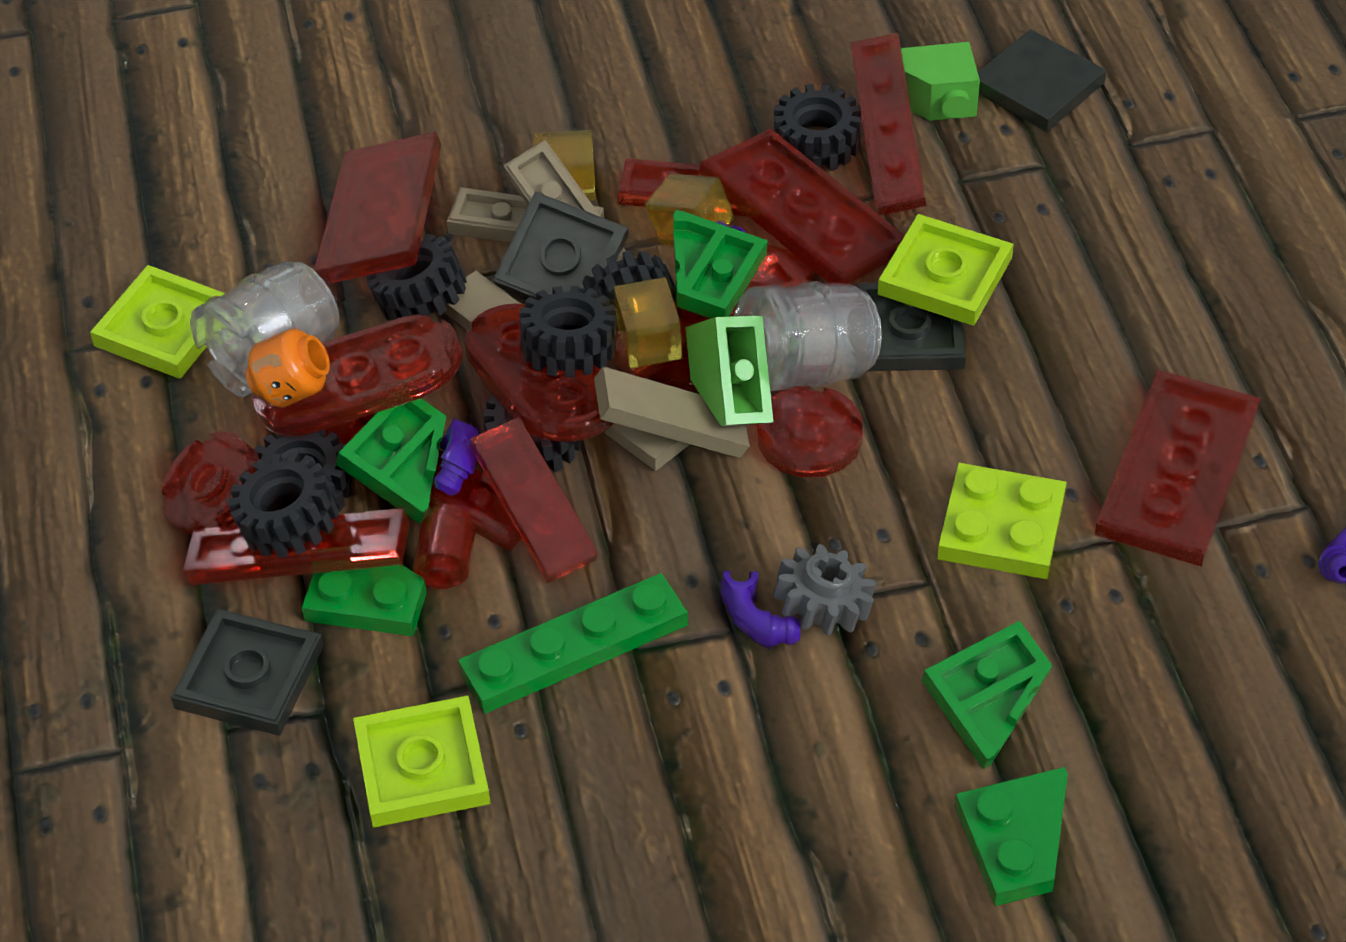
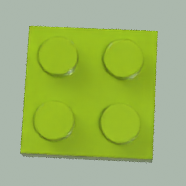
M918 214L878 280V295L975 326L1012 259L1014 244Z
M147 265L91 330L90 334L93 345L97 348L181 379L237 310L234 296Z
M958 463L938 546L937 559L1048 579L1067 482Z
M469 696L353 718L373 828L491 804Z

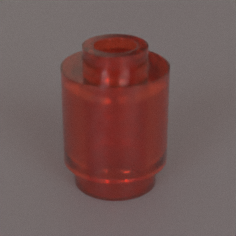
M449 504L439 505L432 508L428 516L421 522L413 570L416 574L423 577L424 582L432 588L448 589L462 584L468 578L476 530L470 514L465 509Z

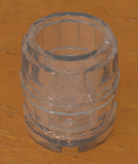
M282 261L258 274H250L224 295L214 296L192 310L190 319L192 335L197 348L199 349L206 344L214 358L206 365L225 388L240 397H246L250 393H252V396L254 395L246 380L248 355L253 345L288 329L295 328L306 332L308 335L317 337L325 347L334 338L340 323L337 304L324 280L311 267L296 261Z
M816 281L783 288L779 285L751 287L740 297L734 316H763L770 391L786 390L791 386H826L831 383L858 378L875 364L880 353L882 332L876 305L868 293L851 284H823Z

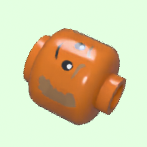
M291 328L253 345L248 355L246 380L249 388L255 395L262 397L273 406L285 407L322 390L326 381V374L330 370L329 357L325 347L317 337L308 335L302 330Z

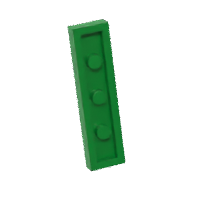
M659 573L458 659L459 671L483 714H486L688 626V612L663 574Z

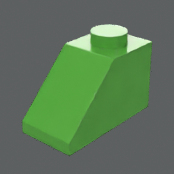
M969 42L874 51L873 91L875 94L929 121L977 116L980 79Z
M763 316L714 317L685 327L690 379L721 426L773 423Z

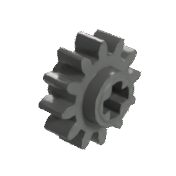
M819 544L815 555L811 556L806 550L798 547L792 560L782 559L776 577L777 583L773 597L785 601L782 611L784 616H793L798 613L802 618L801 628L804 630L809 629L814 624L822 626V630L826 635H831L835 624L839 623L846 631L853 632L858 619H868L874 601L872 596L876 587V581L863 578L867 565L865 563L851 565L847 560L848 552L845 550L838 552L837 555L827 553L825 546Z

